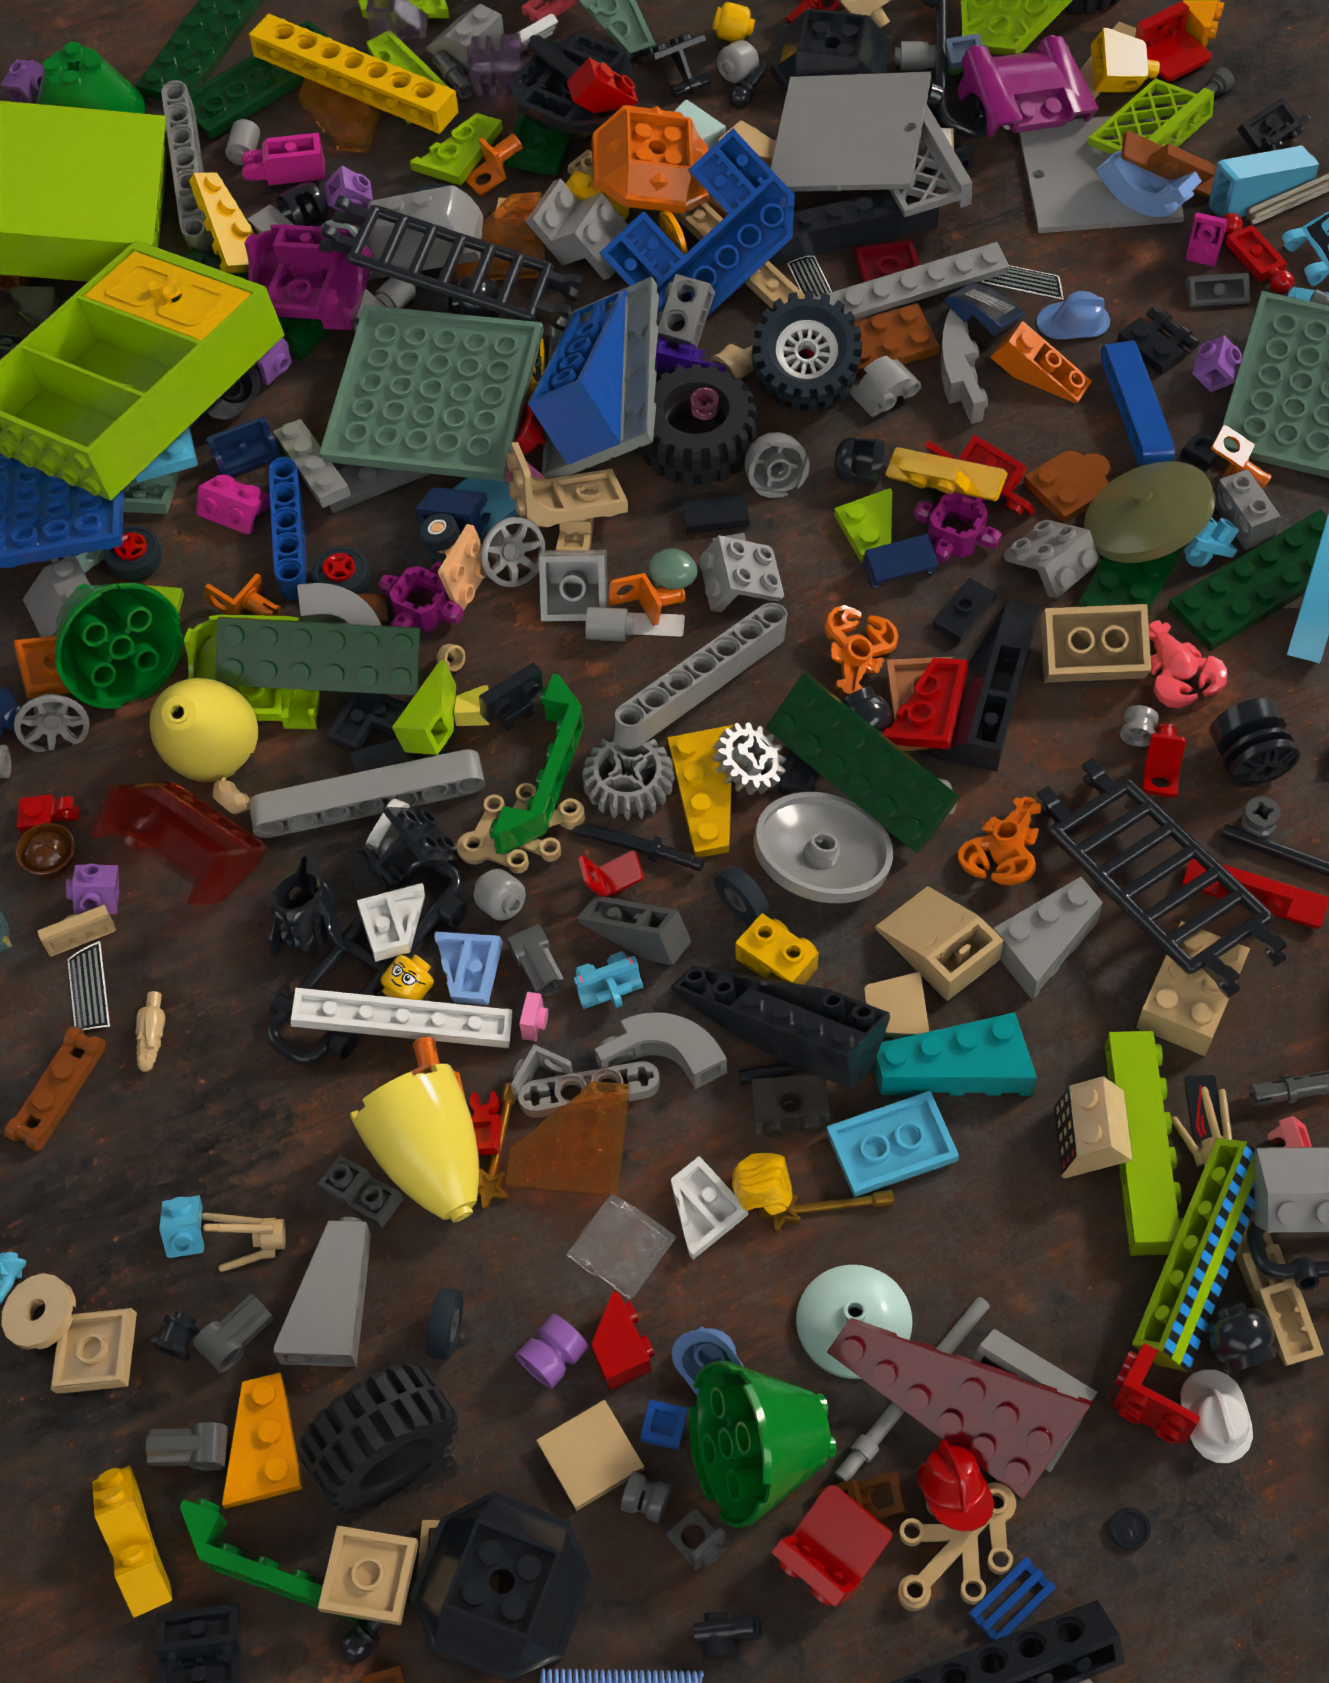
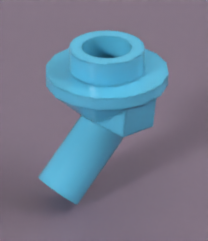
M0 1253V1305L11 1290L14 1281L22 1278V1269L26 1266V1260L18 1258L17 1253Z

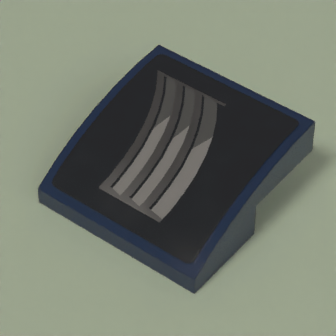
M977 283L965 286L944 300L965 323L976 317L993 336L1018 322L1025 314L1008 297L992 288Z

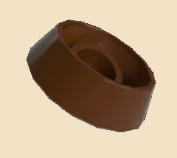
M58 823L36 825L24 832L18 840L15 850L16 860L23 870L39 878L59 876L68 869L73 861L75 851L74 836L66 827Z

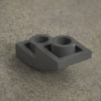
M340 1155L317 1184L320 1189L341 1204L381 1228L385 1226L404 1200L400 1191L373 1178L367 1169Z

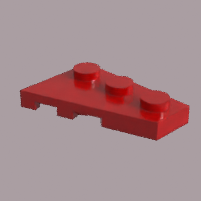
M933 658L913 687L914 693L906 705L902 704L897 711V718L890 728L887 727L882 734L898 746L950 749L968 671L967 660Z

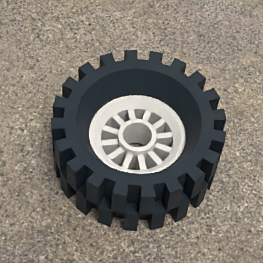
M805 291L804 299H798L797 292L788 294V302L785 304L781 298L773 302V311L771 312L766 308L762 313L761 323L757 322L754 329L752 365L753 369L756 370L755 378L759 385L761 383L764 384V393L769 398L773 393L776 395L777 404L784 407L786 400L792 402L791 410L800 411L801 404H808V411H816L817 404L823 402L825 408L833 405V398L837 396L840 400L846 395L847 386L852 387L856 379V373L859 371L863 342L860 341L859 325L854 326L855 316L851 311L844 314L845 304L839 300L836 301L834 306L829 304L830 295L822 293L820 300L813 299L814 291ZM803 334H808L807 338H803ZM809 349L815 355L810 359H804L798 353L801 350ZM806 370H809L811 374H805Z

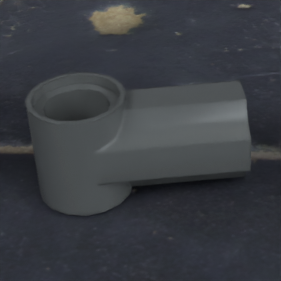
M540 924L533 925L506 937V942L518 967L522 966L535 993L547 997L558 992L565 985L564 978L551 955V947Z
M250 1294L222 1321H213L205 1326L195 1337L193 1347L217 1372L224 1373L235 1366L245 1352L244 1347L274 1321V1318L265 1306Z
M203 1422L193 1425V1429H150L146 1441L147 1463L149 1466H189L192 1469L201 1471L222 1470L225 1468L228 1426L221 1423Z

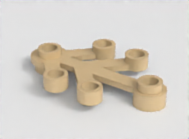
M523 783L517 787V801L513 808L527 810L530 797L524 798L521 795L525 792L532 793L531 796H535L536 788L534 785ZM490 795L484 800L485 812L475 831L467 832L459 838L457 842L458 855L469 864H480L487 859L509 867L514 873H523L529 866L528 856L525 851L516 849L503 855L496 854L494 839H491L489 834L493 819L499 817L505 804L501 796ZM572 798L561 802L558 809L554 810L548 828L560 824L562 827L572 830L575 826L582 825L585 821V811L582 803ZM492 804L500 805L497 809L489 808ZM568 809H576L573 813L565 812ZM536 838L519 847L541 855L544 860L549 862L555 861L561 856L560 843L555 838H546L543 841ZM472 844H479V846L476 848L468 847ZM547 847L556 848V850L551 853L545 851ZM518 858L524 860L521 864L512 863L513 860Z
M1001 1483L987 1484L992 1497L997 1496L1001 1498L1004 1506L1000 1509L994 1508L993 1515L987 1524L975 1531L961 1532L949 1529L943 1524H922L914 1518H909L902 1522L899 1536L905 1545L916 1546L920 1542H948L919 1575H908L900 1582L897 1596L900 1604L906 1610L916 1612L928 1605L931 1597V1586L961 1554L964 1581L960 1588V1595L966 1603L971 1605L978 1604L983 1600L986 1586L980 1579L978 1535L988 1524L992 1548L987 1559L988 1567L993 1573L998 1575L1006 1574L1010 1570L1013 1556L1007 1549L1005 1522L1014 1515L1016 1499L1013 1492L1007 1486ZM926 1502L927 1510L929 1511V1513H930L931 1515H933V1513L931 1512V1510H930V1508H929V1506H928V1503ZM908 1526L916 1527L919 1530V1536L914 1539L908 1538L904 1533L905 1528ZM996 1554L1004 1555L1008 1562L1005 1567L996 1566L993 1563V1556ZM912 1584L920 1586L923 1594L918 1598L911 1597L907 1592L908 1586ZM969 1584H975L980 1588L981 1593L977 1597H970L966 1593L965 1587Z

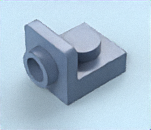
M980 34L945 39L944 46L950 70L963 68L962 57L971 46L980 45L987 47L986 44L982 45Z

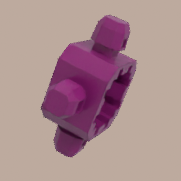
M953 492V494L943 495L937 507H935V504L925 501L917 504L914 510V517L925 524L929 523L928 537L938 562H946L952 554L960 558L970 556L979 543H981V546L990 549L998 547L1002 539V533L991 526L986 527L988 511L984 503H982V498ZM955 516H959L960 521L968 524L970 521L974 522L972 530L962 531L960 535L956 533V529L948 526L944 529L942 525L944 520L947 521L948 518L954 519Z
M442 561L434 563L429 570L420 566L407 568L400 578L393 575H383L379 581V589L382 593L391 597L395 613L391 626L420 627L422 632L435 630L441 620L449 623H459L464 614L463 609L459 604L449 599L439 577L438 570L443 564ZM424 589H427L428 594L434 596L432 598V606L426 604L425 607L419 606L416 610L414 604L408 602L411 598L410 592L416 594L417 591L423 592Z

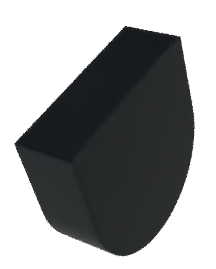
M1199 434L1192 437L1182 448L1180 456L1208 471L1219 456L1211 449L1215 438L1207 434Z

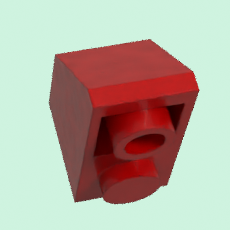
M590 57L567 80L573 102L593 113L620 109L624 105L635 106L638 103L634 90L635 85L628 76H621L612 71L607 64L598 63Z
M619 1291L611 1294L591 1344L594 1358L609 1391L652 1372L650 1358L655 1356L647 1335L639 1337L634 1324L639 1322V1319L631 1301L624 1303Z

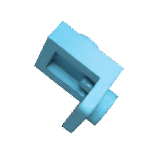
M200 1195L176 1197L162 1202L159 1230L168 1258L204 1252V1241L201 1234L203 1206Z

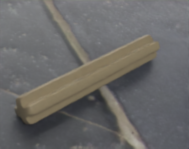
M1329 172L1248 208L1246 219L1249 220L1250 224L1255 225L1329 192Z

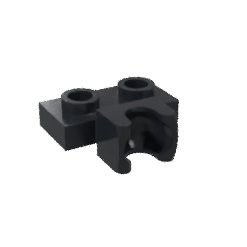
M532 662L479 695L480 714L488 723L496 719L507 731L513 728L514 720L519 715L524 714L526 718L532 717L533 702L531 699L536 697L543 688L542 670L535 662Z

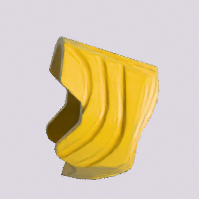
M774 1153L750 1154L735 1167L732 1174V1187L743 1210L748 1211L763 1207L770 1215H775L789 1207L792 1200V1186L785 1157Z

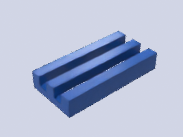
M1027 1556L969 1612L968 1616L992 1641L1012 1634L1056 1589V1586L1044 1577L1045 1574L1039 1568L1036 1569L1032 1565L1033 1562ZM1026 1572L1030 1577L985 1620L981 1615ZM1038 1584L1042 1590L997 1633L992 1627Z

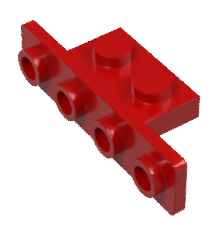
M975 434L958 458L928 440L924 444L927 451L933 455L1004 469L1008 474L999 497L1006 500L1005 506L1018 515H1021L1023 511L1030 516L1034 514L1035 509L1031 503L1013 493L1028 470L1027 466Z
M1195 859L1189 861L1182 886L1206 871ZM1221 864L1271 911L1273 916L1314 929L1321 928L1329 904V897ZM1218 881L1200 892L1219 899L1230 894Z

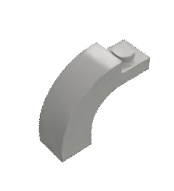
M326 583L297 585L302 621L381 625L373 609L360 596L348 589Z
M644 1013L621 1020L622 1035L619 1037L611 1036L601 1042L599 1047L595 1048L596 1061L599 1068L627 1064L648 1055L667 1057L684 1070L694 1089L727 1074V1058L715 1039L693 1021L668 1013Z

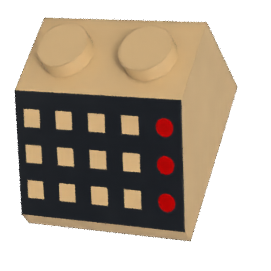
M1103 1076L1070 1085L1054 1106L1061 1176L1069 1178L1133 1161L1124 1090Z

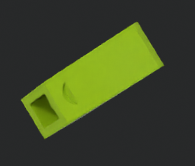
M445 660L438 662L392 727L404 752L438 755L454 731L456 683Z

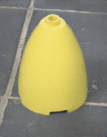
M192 678L169 686L159 695L150 714V734L160 757L177 773L198 782H215L223 777L228 778L234 775L235 771L254 752L258 739V723L250 703L238 691L216 680Z
M435 1064L431 1067V1073L413 1075L412 1072H409L377 1088L362 1099L365 1107L360 1112L358 1110L351 1112L350 1118L364 1144L390 1179L424 1209L443 1220L451 1219L455 1223L470 1216L473 1213L472 1207L477 1203L479 1186L477 1141L469 1108L451 1066L448 1064Z

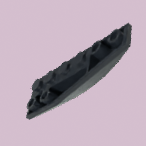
M1011 599L1007 600L967 664L968 671L950 749L932 748L931 757L998 772L1041 606Z
M694 965L671 985V989L675 994L741 1039L784 1062L851 1090L873 1068L890 1021V1012L830 989Z

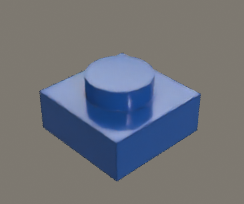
M649 1400L640 1437L641 1442L680 1451L688 1417V1408Z

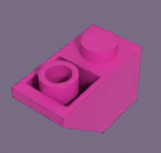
M1196 212L1185 260L1215 267L1228 220Z

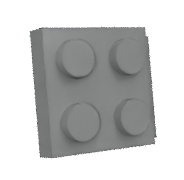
M562 179L553 181L526 219V223L562 266L586 258L603 280L611 278L615 270L599 252L620 234L628 224L603 193L579 201Z

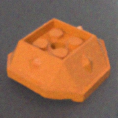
M624 105L593 132L591 139L592 187L601 193L605 192L624 207L656 211L669 210L672 213L680 214L692 210L699 204L702 205L708 202L710 195L692 177L688 170L708 152V146L698 135L691 118L684 117L681 112L661 110L658 106L650 109Z

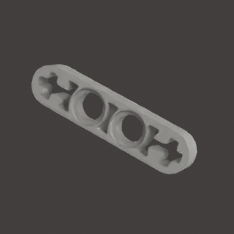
M647 1061L628 1063L527 1082L521 1087L518 1093V1100L521 1110L526 1116L531 1118L546 1117L652 1097L660 1087V1076L657 1067ZM640 1074H646L648 1079L647 1086H641L640 1081H638ZM623 1076H627L629 1090H624ZM604 1079H612L618 1084V1087L613 1093L603 1094L597 1089L599 1082ZM566 1086H578L582 1090L580 1097L573 1101L564 1099L561 1096V1092ZM550 1089H555L557 1103H552ZM538 1093L541 1098L539 1105H532L531 1094Z

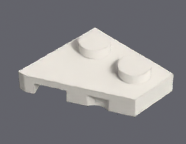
M423 883L357 900L359 913L375 962L410 953L425 898Z
M700 1156L671 1178V1186L689 1256L693 1260L748 1216V1211L743 1210L736 1195Z

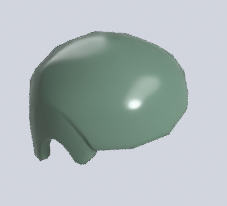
M676 548L663 549L652 557L648 565L647 577L649 581L652 579L655 588L662 586L668 589H682L696 579L697 566L692 557L685 551Z

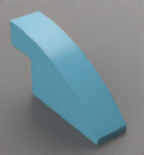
M1329 513L1287 651V655L1316 663L1321 662L1329 636Z

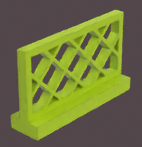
M1155 78L1088 137L1087 145L1113 154L1122 150L1123 138H1121V135L1129 130L1159 145L1165 146L1169 143L1179 147L1213 116L1214 91L1204 88L1196 94ZM1156 90L1165 93V95L1152 96ZM1182 101L1188 102L1187 104H1184V105H1176V103H1175V102H1182ZM1170 103L1169 107L1155 108V105ZM1138 107H1150V109L1135 111V109ZM1173 115L1170 119L1159 120V117ZM1153 118L1154 120L1152 122H1138V120ZM1133 121V124L1118 126L1120 122ZM1156 130L1153 134L1142 135V132ZM1116 136V139L1113 140L1102 139L1103 137Z

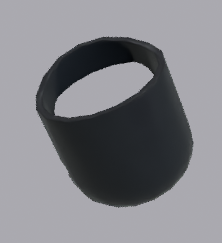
M304 182L277 196L279 212L294 225L316 226L328 216L329 205H327V198L316 184Z
M854 437L840 442L834 459L837 477L845 483L878 486L880 469L885 454L884 440Z

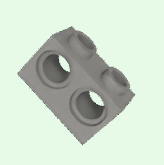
M675 274L673 283L670 282L666 288L665 300L667 302L664 311H660L657 316L658 335L667 339V342L677 345L679 343H690L698 347L715 295L711 284ZM689 291L695 292L691 301L682 302V297L685 293ZM679 320L685 321V325L681 330L672 331L675 322Z
M1246 469L1219 479L1215 494V507L1223 519L1231 521L1239 529L1235 537L1244 550L1259 546L1273 538L1281 516L1250 471Z

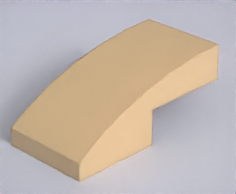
M594 518L581 522L559 523L560 533L556 550H590Z

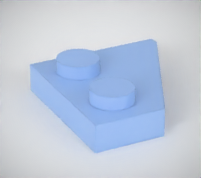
M435 932V941L440 950L441 963L448 980L447 986L453 1002L488 1005L503 946L500 936Z

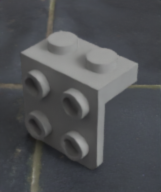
M1051 520L1038 522L1034 529L1023 538L1015 541L1003 554L1006 562L1038 570L1047 596L1056 599L1101 562L1090 530Z
M718 535L699 557V566L702 570L705 592L711 611L722 613L738 594L779 602L784 597L774 551L768 545Z

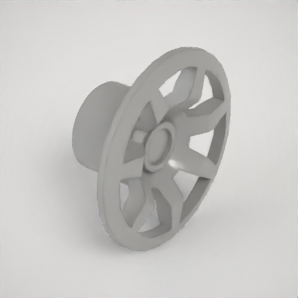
M521 517L506 518L495 524L487 533L481 547V562L487 576L495 583L505 587H517L529 582L539 572V555L535 564L524 555L525 552L532 551L538 547L539 555L542 551H545V541L541 531L534 523ZM514 523L521 524L514 535L509 533L505 527ZM528 527L536 535L537 541H522L526 536ZM488 557L496 562L492 569L490 568ZM519 563L532 569L521 579H518L517 564ZM505 566L509 570L510 581L502 580L496 576Z
M48 693L28 701L19 709L15 716L14 729L17 738L24 746L34 752L47 751L44 747L32 743L38 740L42 734L47 735L49 750L55 749L56 735L61 734L65 740L72 742V745L84 741L89 732V717L84 708L76 701L58 694ZM34 707V716H24L28 710ZM68 707L76 710L81 717L69 716ZM21 723L28 726L36 725L34 730L26 737L21 731ZM83 724V730L78 737L67 727Z

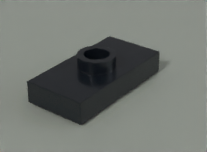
M968 578L934 619L932 628L961 643L996 600L997 593Z

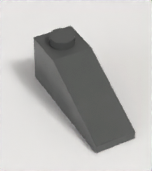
M595 895L577 917L579 924L648 961L674 965L692 942L679 911L675 909Z

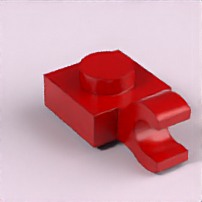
M52 794L19 798L17 828L21 834L39 824L79 819V806H74V798L71 796L60 797L55 800Z

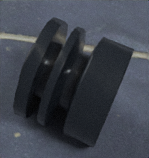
M1255 698L1243 701L1222 712L1211 723L1210 735L1219 754L1223 756V764L1233 785L1238 787H1255L1269 783L1289 772L1298 763L1300 758L1299 750L1290 731L1286 730L1287 725L1274 700Z

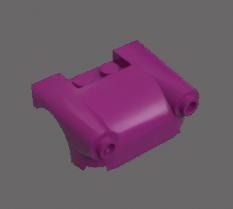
M1049 35L1043 38L1037 49L1038 51L992 57L988 48L980 45L971 46L965 51L961 60L964 76L957 88L960 101H963L972 92L980 98L986 113L988 137H992L999 126L1009 125L1011 131L1020 133L1064 126L1067 122H1072L1075 116L1083 114L1085 122L1092 119L1099 108L1063 37Z
M285 224L270 225L271 230L261 232L256 236L251 233L247 237L244 245L249 264L248 280L266 286L277 317L318 319L322 321L324 329L353 331L371 271L348 263L346 254L337 251L331 253L319 251L318 248L322 238L329 240L320 236L323 227ZM336 228L340 234L355 239L354 236L350 235L349 230ZM365 245L361 254L374 258L372 250Z

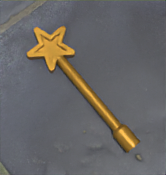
M511 1083L504 1084L501 1097L503 1105L500 1117L503 1120L500 1154L491 1155L488 1173L483 1169H479L477 1197H481L484 1211L488 1210L493 1199L503 1201L509 1199L508 1194L501 1188L506 1179L505 1172L497 1174L511 1107L515 1105L516 1097L512 1094Z
M888 1190L873 1192L871 1196L795 1205L797 1203V1195H792L791 1203L785 1211L770 1215L763 1208L759 1210V1217L773 1220L775 1233L778 1234L785 1222L800 1224V1217L797 1214L873 1205L874 1207L894 1205L893 1191Z

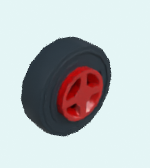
M128 526L123 528L122 546L104 550V559L109 570L118 578L137 580L149 576L158 568L162 561V546L156 534L148 528Z
M338 546L327 549L316 558L311 575L314 583L337 585L355 594H361L369 584L370 570L366 558L358 550L351 547Z

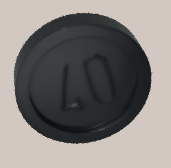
M1127 1507L1118 1510L1113 1515L1109 1524V1532L1112 1540L1119 1547L1126 1550H1137L1148 1541L1151 1534V1525L1143 1512Z

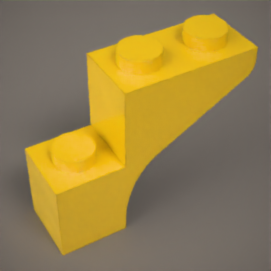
M128 1465L122 1469H109L102 1473L98 1479L92 1481L94 1514L113 1556L115 1579L133 1618L172 1601L171 1585L156 1549L138 1484L131 1466Z

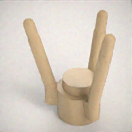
M1207 1087L1201 1088L1203 1104L1212 1137L1201 1142L1203 1147L1201 1150H1199L1176 1116L1171 1118L1177 1132L1193 1154L1197 1167L1206 1165L1216 1138L1232 1140L1228 1102L1224 1089H1220L1218 1092L1223 1136H1221Z
M217 1213L202 1214L203 1220L230 1223L205 1224L203 1226L204 1231L252 1233L253 1246L261 1247V1251L219 1265L218 1269L220 1272L261 1259L276 1258V1250L285 1249L284 1219H262Z

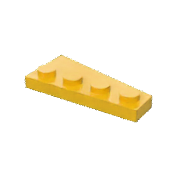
M217 172L193 173L189 183L199 210L205 213L204 225L214 238L212 247L215 254L220 255L222 262L219 266L221 271L227 273L249 272L248 256L244 243L251 233L256 236L251 225L244 217Z
M733 725L668 737V747L694 855L700 858L729 852L732 781L728 784L724 782L727 775L725 772L717 773L716 769L721 763L714 761L712 757L717 752L713 746L719 740V736L727 728L731 729Z

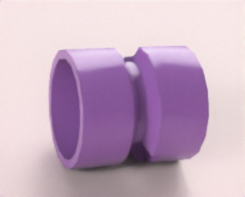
M554 1313L537 1329L539 1339L531 1338L529 1341H526L515 1354L519 1363L537 1381L549 1389H553L563 1378L566 1371L565 1363L575 1364L589 1349L587 1342L580 1333L567 1321Z

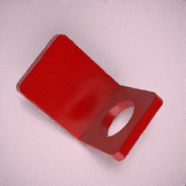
M633 850L600 867H597L584 855L578 857L585 885L600 897H611L644 879L638 855Z

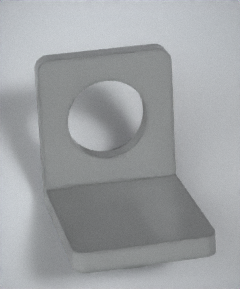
M534 1044L526 1059H520L515 1066L513 1072L514 1080L511 1083L512 1094L519 1101L518 1093L521 1087L532 1080L539 1066L560 1076L572 1074L571 1061ZM549 1060L554 1061L555 1063L559 1064L561 1067H559V1066L553 1064V1063L550 1062Z

